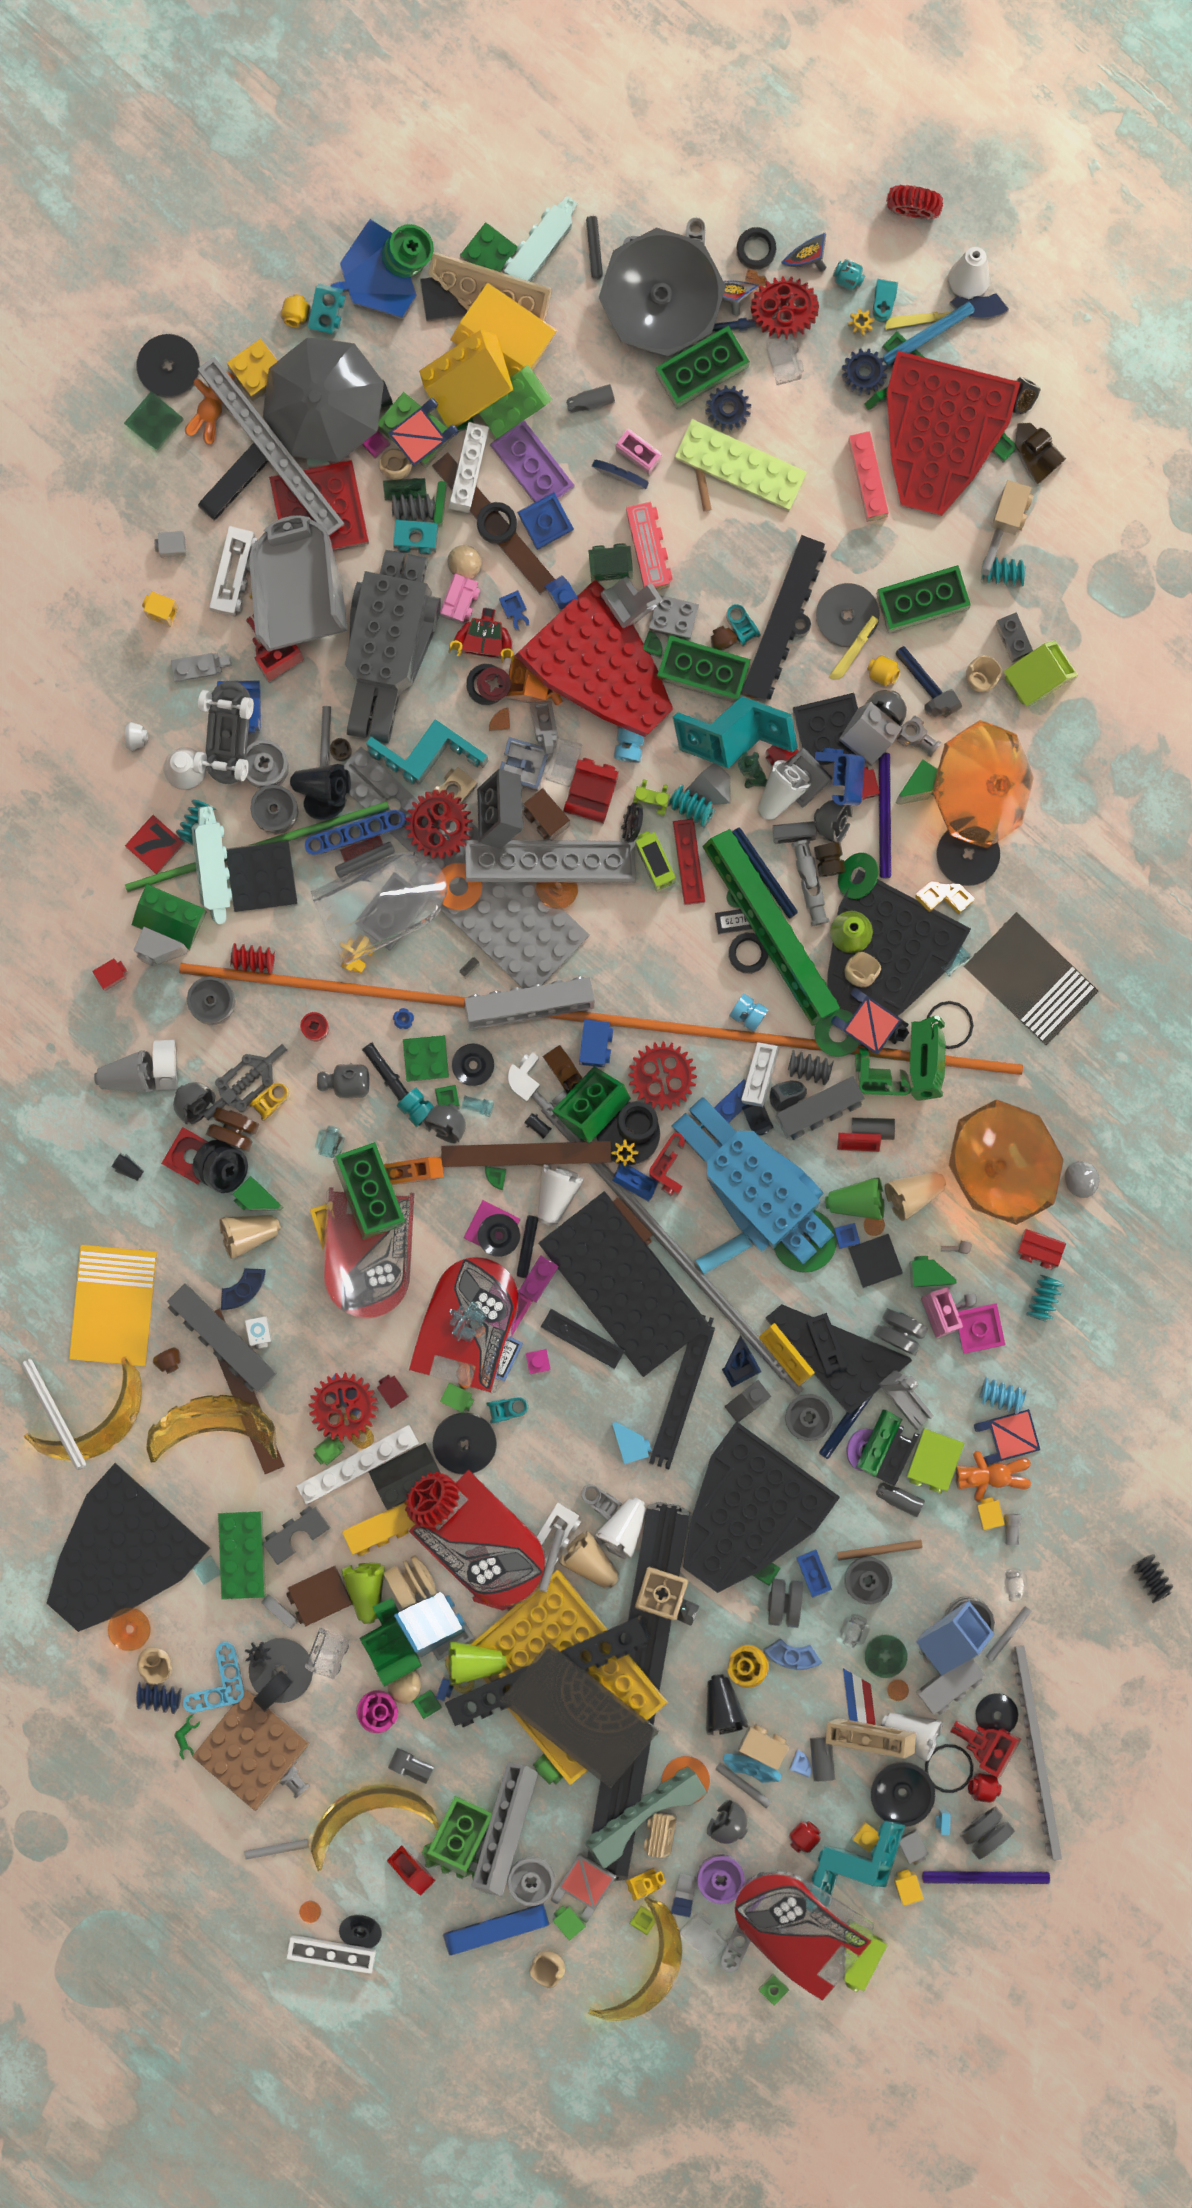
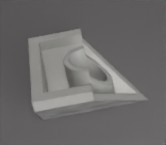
M713 763L701 772L685 790L691 789V797L698 793V801L705 797V805L710 801L713 802L712 805L730 803V776L720 765Z

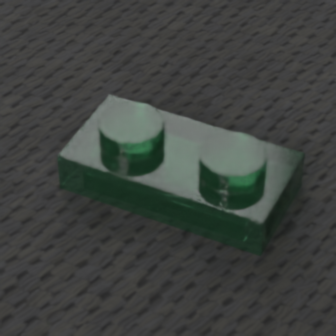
M425 478L383 481L385 500H392V495H395L396 500H399L401 494H403L405 499H408L409 494L412 495L413 499H416L417 494H420L421 498H425L427 494Z

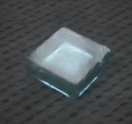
M211 1555L193 1567L203 1585L220 1575V1569Z

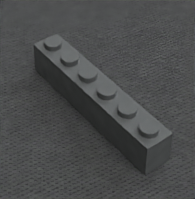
M184 1283L167 1301L170 1304L168 1309L176 1317L180 1314L185 1319L183 1324L191 1332L195 1329L200 1334L198 1339L206 1347L210 1344L215 1349L213 1354L221 1362L225 1359L230 1364L228 1369L236 1377L240 1374L245 1379L243 1384L251 1392L254 1390L260 1392L277 1374L188 1284Z

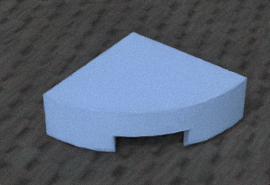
M797 1749L790 1770L810 1778V1762L807 1756Z

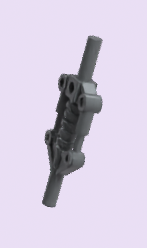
M281 1044L266 1058L245 1054L242 1057V1061L234 1069L231 1068L222 1077L217 1078L215 1084L218 1087L221 1098L203 1113L207 1120L211 1119L216 1107L222 1109L226 1104L237 1108L241 1112L245 1111L247 1106L262 1090L273 1085L272 1063L287 1051L285 1046ZM244 1065L253 1066L254 1069H250V1072L246 1073L245 1077H241V1081L238 1080L237 1084L232 1086V1089L228 1086L227 1082ZM259 1075H261L262 1085L241 1100L237 1095H240L242 1090H246V1086L249 1087L250 1083H253L254 1079H258Z

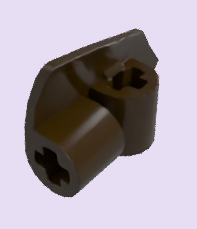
M1018 423L1015 446L1035 482L1039 484L1067 458L1051 443L1052 437L1044 428L1037 430L1032 423Z

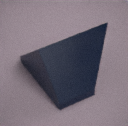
M741 1335L725 1367L722 1369L731 1387L762 1372Z

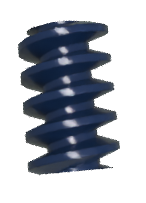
M139 1682L136 1694L137 1708L141 1709L145 1704L146 1710H150L153 1705L154 1711L157 1712L162 1706L163 1713H166L170 1707L171 1713L175 1714L180 1706L182 1688L180 1687L178 1693H175L174 1686H172L170 1691L167 1692L166 1685H163L159 1691L157 1685L150 1689L149 1684L146 1683L144 1688H141V1683Z

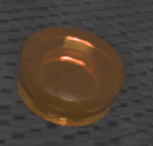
M866 1218L863 1227L868 1235L878 1236L884 1231L885 1222L883 1218L879 1220Z
M895 1679L888 1684L887 1693L892 1700L902 1701L907 1697L909 1688L903 1680Z
M315 1901L304 1902L299 1910L301 1919L307 1923L317 1921L321 1915L320 1905Z

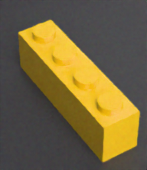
M405 1503L342 1531L352 1555L357 1553L359 1557L370 1552L369 1547L375 1544L379 1548L389 1543L388 1538L394 1535L398 1539L409 1534L407 1529L412 1528L415 1523L407 1516Z

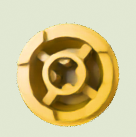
M741 1646L730 1655L727 1668L728 1675L734 1683L743 1688L756 1687L768 1674V1659L755 1646Z

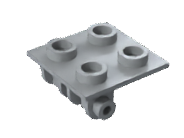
M660 595L663 601L654 608L649 630H653V633H666L665 636L671 634L684 640L691 639L699 604Z

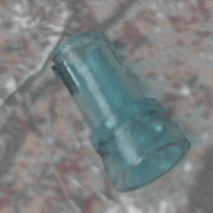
M961 945L957 949L958 952L954 953L955 956L949 964L946 962L940 967L948 976H951L962 963L964 964L972 957Z
M464 1096L462 1109L480 1112L481 1115L491 1117L494 1107L493 1100H480Z

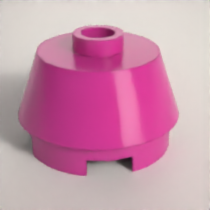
M374 1690L365 1694L358 1702L356 1716L361 1726L368 1732L382 1733L396 1722L398 1707H396L393 1698L388 1693Z

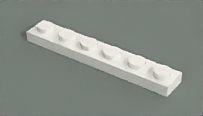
M410 1425L300 1483L296 1487L307 1505L418 1445L419 1442Z

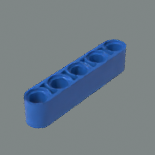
M390 810L310 836L305 841V849L312 855L323 854L400 829L406 824V815L400 810ZM395 813L400 816V823L398 825H393L391 822V816ZM374 820L380 823V829L377 832L371 829V823ZM355 826L360 829V836L358 838H354L351 835V829ZM334 833H338L340 836V842L337 845L331 841V836ZM315 839L321 845L318 851H314L311 847V843Z
M539 1904L444 1933L443 1937L448 1954L454 1955L537 1930L550 1924L544 1904Z

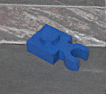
M518 590L499 598L507 619L514 617L513 626L516 631L519 630L517 623L520 620H523L526 626H529L528 618L522 615V612L527 611Z

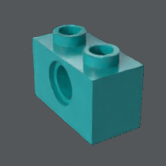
M395 520L394 548L402 553H410V550H419V554L430 555L431 552H436L438 523ZM414 533L421 535V540L417 543L410 541V536Z

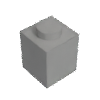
M183 531L158 533V539H154L155 552H159L160 557L186 556L185 534Z
M913 1830L903 1835L899 1845L908 1863L917 1865L925 1861V1856L928 1855V1852L918 1832Z

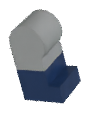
M679 1874L671 1914L690 1917L697 1877Z

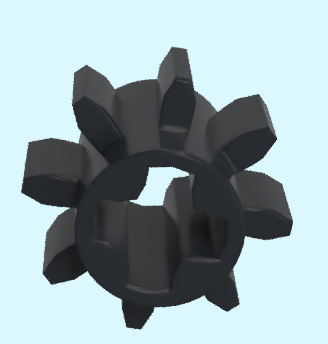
M902 1019L888 1040L893 1044H896L897 1041L904 1042V1039L909 1034L906 1028L909 1024Z
M252 1642V1649L245 1650L246 1653H249L246 1661L251 1660L253 1662L252 1667H256L257 1663L264 1667V1660H271V1657L267 1656V1652L271 1648L265 1649L263 1647L264 1642H261L257 1647ZM260 1649V1653L263 1654V1658H259L258 1660H256V1656L253 1654V1651H258Z

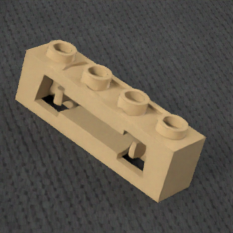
M841 1718L827 1722L826 1744L899 1758H906L915 1754L916 1732Z

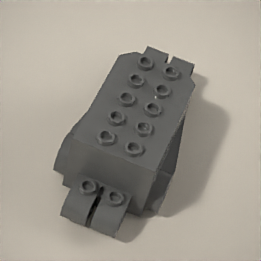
M385 550L380 574L365 571L363 581L356 583L350 610V638L345 665L357 683L347 726V735L366 739L370 722L372 721L369 738L373 737L377 741L385 743L390 741L400 693L412 686L434 635L440 612L441 598L432 596V591L428 584L424 583L428 558L408 554L404 573L402 574L405 553ZM377 697L374 714L372 716L375 699Z

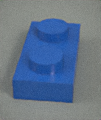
M745 1079L714 1107L728 1123L742 1111L741 1107L748 1105L743 1104L741 1101L746 1085Z
M623 1162L618 1165L612 1179L615 1183L648 1202L652 1198L658 1184L657 1181L628 1164L624 1166Z
M817 1550L796 1557L812 1597L832 1590Z

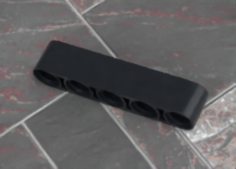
M254 443L199 502L198 507L212 520H216L268 464L267 459Z

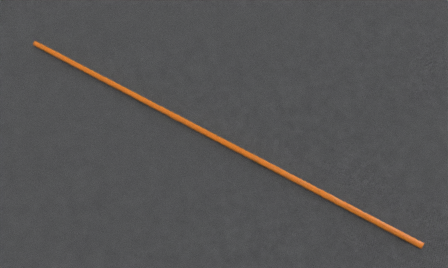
M181 963L179 970L181 974L212 976L222 979L464 1008V998H468ZM584 1011L545 1017L584 1022V1019L610 1022L611 1026L752 1043L759 1042L822 1051L815 1039ZM859 1045V1046L856 1048V1050H854V1051H853L852 1053H850V1054H851V1055L859 1054V1047H864V1048H867V1047H865L864 1045ZM882 1048L877 1055L868 1049L869 1057L910 1062V1051ZM945 1055V1066L1022 1075L1023 1072L1022 1064Z

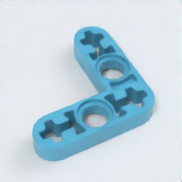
M223 1642L216 1648V1657L223 1686L187 1695L183 1700V1706L187 1712L196 1713L236 1704L244 1697L241 1672L236 1650L232 1643ZM226 1645L227 1649L231 1648L232 1651L228 1654L229 1660L234 1659L235 1663H227L222 1666L221 1661H226L224 1654H220V1651ZM228 1666L234 1667L236 1670V1676L232 1679L224 1675V1670ZM238 1679L239 1684H235L236 1691L240 1690L241 1694L238 1695L237 1700H234L233 1696H229V1693L232 1692V1686L229 1685L227 1687L226 1682H234ZM211 1692L219 1694L220 1701L218 1704H211L208 1701V1695ZM200 1694H204V1702L207 1707H203V1703L197 1704L196 1709L187 1705L190 1697H193L194 1700L202 1699Z

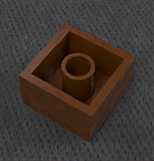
M543 788L523 804V815L531 824L533 822L537 824V831L544 840L547 838L549 840L555 839L570 826V819Z

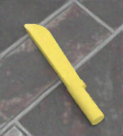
M953 311L895 316L886 322L885 330L937 322Z
M875 616L869 619L828 678L837 680L845 675L879 619Z

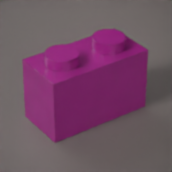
M540 1255L518 1292L537 1303L559 1266Z

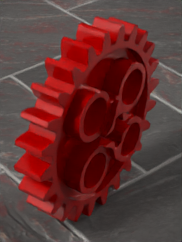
M784 276L781 277V281L774 277L772 284L765 281L766 287L759 286V292H754V299H751L752 320L756 321V327L761 326L762 333L768 330L769 337L776 333L777 339L781 337V334L786 339H788L789 334L796 338V332L799 331L801 334H804V328L810 330L811 323H816V317L819 315L817 294H814L813 288L808 289L807 282L801 285L800 278L793 282V276L788 281H785Z
M433 790L432 794L425 792V797L418 796L420 803L412 802L415 809H408L412 816L405 818V820L410 822V825L406 826L405 829L411 830L407 837L414 838L411 845L418 844L417 851L424 850V856L431 854L432 858H437L439 854L440 859H443L447 854L448 857H452L453 851L456 853L461 852L459 846L466 847V843L463 840L471 838L466 834L467 831L473 830V828L468 827V823L473 822V820L467 819L471 811L464 810L468 804H460L461 797L454 799V792H450L448 795L447 790H441L440 793L438 790ZM440 804H442L445 808V811L442 815L438 812V807ZM425 816L428 819V825L426 827H424L422 824V819ZM452 821L456 823V830L454 832L450 829ZM436 834L440 836V842L438 844L434 842V836Z
M664 1041L661 1047H658L656 1042H654L653 1049L646 1045V1053L639 1050L640 1059L633 1057L634 1062L637 1064L629 1066V1068L634 1070V1073L628 1074V1077L634 1078L629 1085L636 1086L632 1093L639 1092L640 1095L637 1100L639 1101L644 1098L645 1103H652L653 1109H655L656 1105H660V1109L663 1111L664 1105H667L672 1110V1103L679 1107V1099L686 1102L685 1094L692 1095L689 1087L696 1086L695 1083L691 1082V1079L697 1078V1075L691 1074L692 1071L696 1070V1067H690L689 1065L692 1063L693 1058L686 1060L688 1052L681 1054V1046L674 1050L672 1042L669 1047L665 1046ZM657 1058L661 1059L664 1074L668 1073L669 1075L666 1077L668 1094L664 1092L661 1078L657 1079L660 1073ZM667 1058H674L677 1063L675 1068L668 1069L664 1064ZM646 1063H653L656 1067L655 1072L652 1074L646 1073L644 1065ZM671 1079H679L682 1083L679 1089H672L669 1085ZM653 1083H657L661 1087V1091L655 1095L649 1091V1086Z
M344 1372L343 1378H340L335 1373L334 1380L327 1376L328 1383L326 1384L320 1381L322 1388H314L317 1396H310L315 1403L308 1405L314 1409L309 1415L316 1417L312 1420L313 1425L319 1424L317 1431L320 1432L325 1429L324 1437L331 1434V1440L334 1441L339 1436L340 1442H343L346 1436L351 1442L352 1435L354 1434L359 1439L360 1431L367 1434L366 1425L373 1427L370 1419H377L372 1412L378 1411V1407L373 1406V1404L378 1402L377 1398H371L375 1394L374 1390L367 1391L370 1388V1384L362 1385L364 1379L361 1377L356 1381L355 1374H352L349 1379L346 1372ZM339 1389H342L343 1400L346 1406H348L345 1408L349 1422L347 1426L344 1422L343 1412L341 1409H338L342 1407L338 1393ZM350 1390L357 1391V1396L354 1399H347L346 1397ZM328 1395H336V1401L333 1404L326 1403ZM353 1411H361V1417L358 1420L351 1419ZM334 1415H339L340 1422L336 1425L330 1424V1418Z

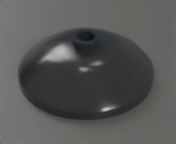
M898 1762L888 1765L877 1774L872 1783L871 1802L873 1808L884 1821L897 1822L905 1825V1827L913 1826L924 1820L931 1812L935 1802L934 1784L927 1772L915 1764ZM903 1788L906 1790V1794L900 1795L898 1791Z

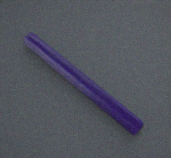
M885 752L879 758L880 878L891 877L890 753Z
M924 1871L922 1873L923 1883L1049 1884L1050 1873Z

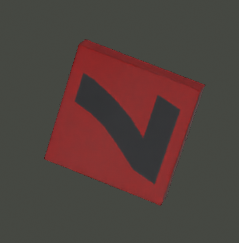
M152 815L128 841L125 847L155 874H158L185 843L157 817Z

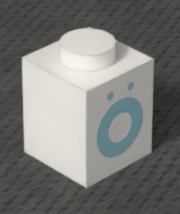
M268 1317L245 1320L250 1346L255 1345L256 1349L268 1347V1343L272 1342Z

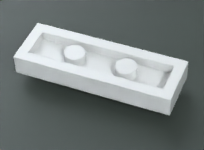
M757 1042L741 1100L743 1104L764 1106L779 1051L778 1046Z

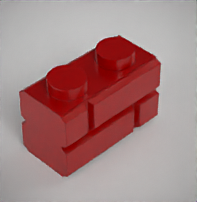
M1025 1229L1016 1254L1021 1255V1260L1030 1263L1036 1260L1041 1262V1267L1052 1270L1053 1267L1057 1268L1059 1266L1066 1243Z

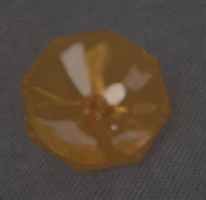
M979 720L944 744L932 791L949 834L987 849L1006 837L1023 823L1034 775L1017 734Z
M996 1099L958 1120L949 1167L972 1209L1018 1225L1054 1205L1063 1157L1039 1115Z

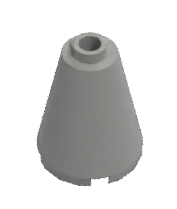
M141 1050L102 1066L94 1074L95 1084L99 1085L101 1089L152 1092L155 1088V1077H151V1071H153L152 1058L148 1051Z

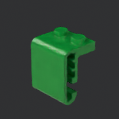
M859 1047V1054H855L856 1072H858L859 1088L863 1094L906 1096L910 1093L911 1086L906 1071L900 1069L899 1076L901 1082L892 1081L890 1069L869 1068L870 1057L868 1048Z
M396 1618L360 1637V1641L370 1656L376 1673L384 1687L422 1666L417 1653L414 1651Z

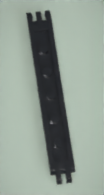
M710 1317L708 1321L710 1326L687 1344L649 1464L653 1465L655 1457H659L657 1466L661 1467L665 1459L668 1460L665 1469H670L715 1331V1327H711L714 1318Z

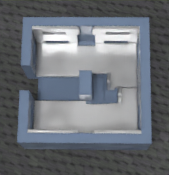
M509 737L504 755L508 756L507 762L505 764L502 761L500 769L521 775L522 787L538 791L549 754H544L542 746Z

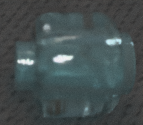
M328 1125L327 1129L319 1130L315 1143V1148L319 1151L318 1154L334 1158L335 1155H339L342 1152L345 1136L339 1132L340 1128Z

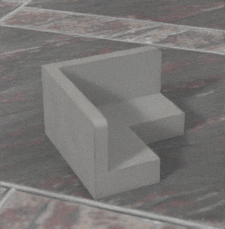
M628 577L622 578L613 587L600 593L622 628L637 623L663 601L652 583L637 592Z

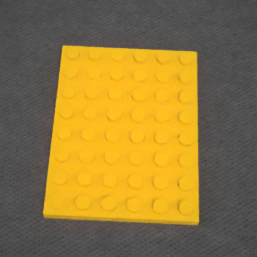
M559 1570L552 1574L547 1593L539 1591V1585L528 1597L520 1601L470 1644L502 1651V1656H506V1669H502L500 1674L484 1677L483 1680L486 1683H490L537 1662L548 1648L557 1653L608 1630ZM608 1642L602 1643L603 1651L610 1653L611 1645ZM584 1650L582 1654L584 1660L591 1661V1653ZM629 1654L619 1659H616L615 1656L607 1659L609 1663L598 1668L596 1665L588 1667L589 1672L583 1674L644 1723L668 1703ZM565 1659L569 1664L573 1666L572 1662L569 1659ZM508 1684L506 1692L510 1694L514 1687ZM515 1705L507 1708L569 1785H572L592 1768Z

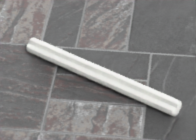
M31 1359L24 1361L22 1367L74 1467L77 1470L84 1468L86 1462Z

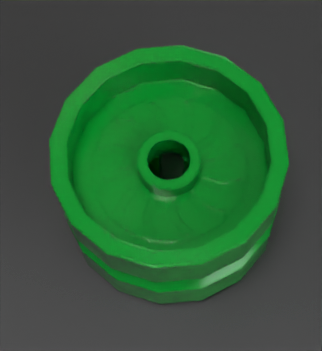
M405 224L398 227L385 241L381 251L382 260L392 274L401 278L413 277L432 259L434 252L433 241L422 227L414 224Z

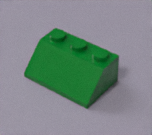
M922 759L895 803L901 805L929 799L930 795L935 797L945 781L942 779L944 773Z
M146 884L138 902L132 926L139 929L146 927L183 943L190 950L207 911L202 907Z
M594 1066L552 1112L574 1135L590 1143L631 1098L623 1083Z

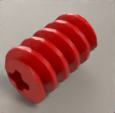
M236 943L233 944L230 966L233 964L234 970H238L240 965H242L243 971H246L250 966L251 972H255L258 967L260 973H263L265 968H267L268 974H272L275 951L272 954L270 947H267L264 953L261 946L255 952L253 945H250L247 951L245 944H242L240 949H237Z

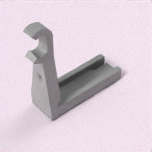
M893 1370L879 1384L916 1430L922 1428L921 1426L928 1420L927 1418L931 1419L934 1416L913 1391L918 1387V1383L912 1376L907 1378L905 1374L902 1375L898 1371Z

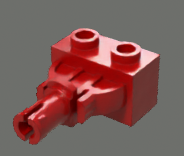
M249 616L246 622L255 633V623L251 616ZM255 637L252 639L256 646L255 661L268 682L304 660L296 644L267 651Z
M956 1721L953 1725L955 1727L951 1729L950 1733L971 1744L967 1745L966 1748L972 1751L976 1760L981 1763L979 1768L997 1778L1001 1777L1021 1739L1004 1729L985 1730L978 1726L976 1728L977 1731Z

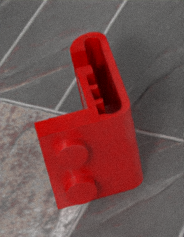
M588 758L578 759L563 812L604 824L619 772L615 771L616 767L608 764H603V767L595 765L594 760Z
M680 1133L672 1134L649 1170L650 1178L661 1184V1190L670 1196L673 1194L678 1196L683 1186L666 1176L678 1155L672 1152L670 1156H667L665 1152L675 1138L679 1139L677 1146L683 1149L685 1140Z

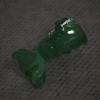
M747 752L742 753V757L738 762V768L744 777L747 778L744 784L745 788L748 789L753 786L765 787L767 779L758 761L759 754L754 752L753 755L748 756Z

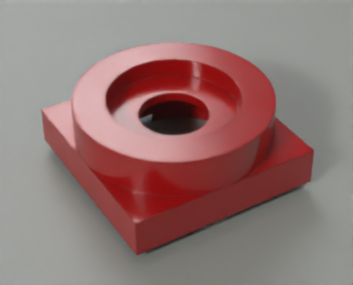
M182 1127L161 1164L199 1185L200 1182L194 1176L193 1164L185 1161L184 1153L189 1149L198 1151L208 1141Z

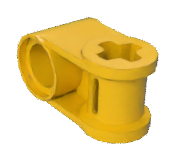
M274 1083L265 1092L257 1096L249 1106L254 1107L264 1121L288 1099L289 1089L282 1083ZM277 1087H282L284 1095L282 1098L277 1099L274 1096V1090Z

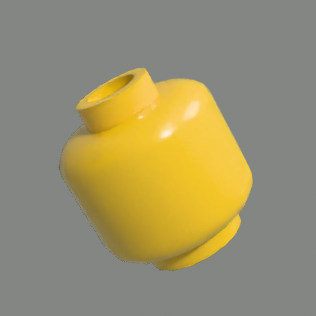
M294 294L285 298L280 316L286 325L299 327L306 323L310 305L305 300V297Z
M883 655L877 657L876 660L872 659L867 668L870 671V679L883 686L894 684L900 674L898 663Z

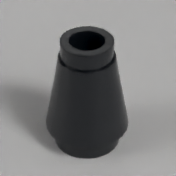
M122 1153L117 1156L111 1166L115 1169V1172L136 1181L139 1180L144 1172L127 1154L124 1155Z

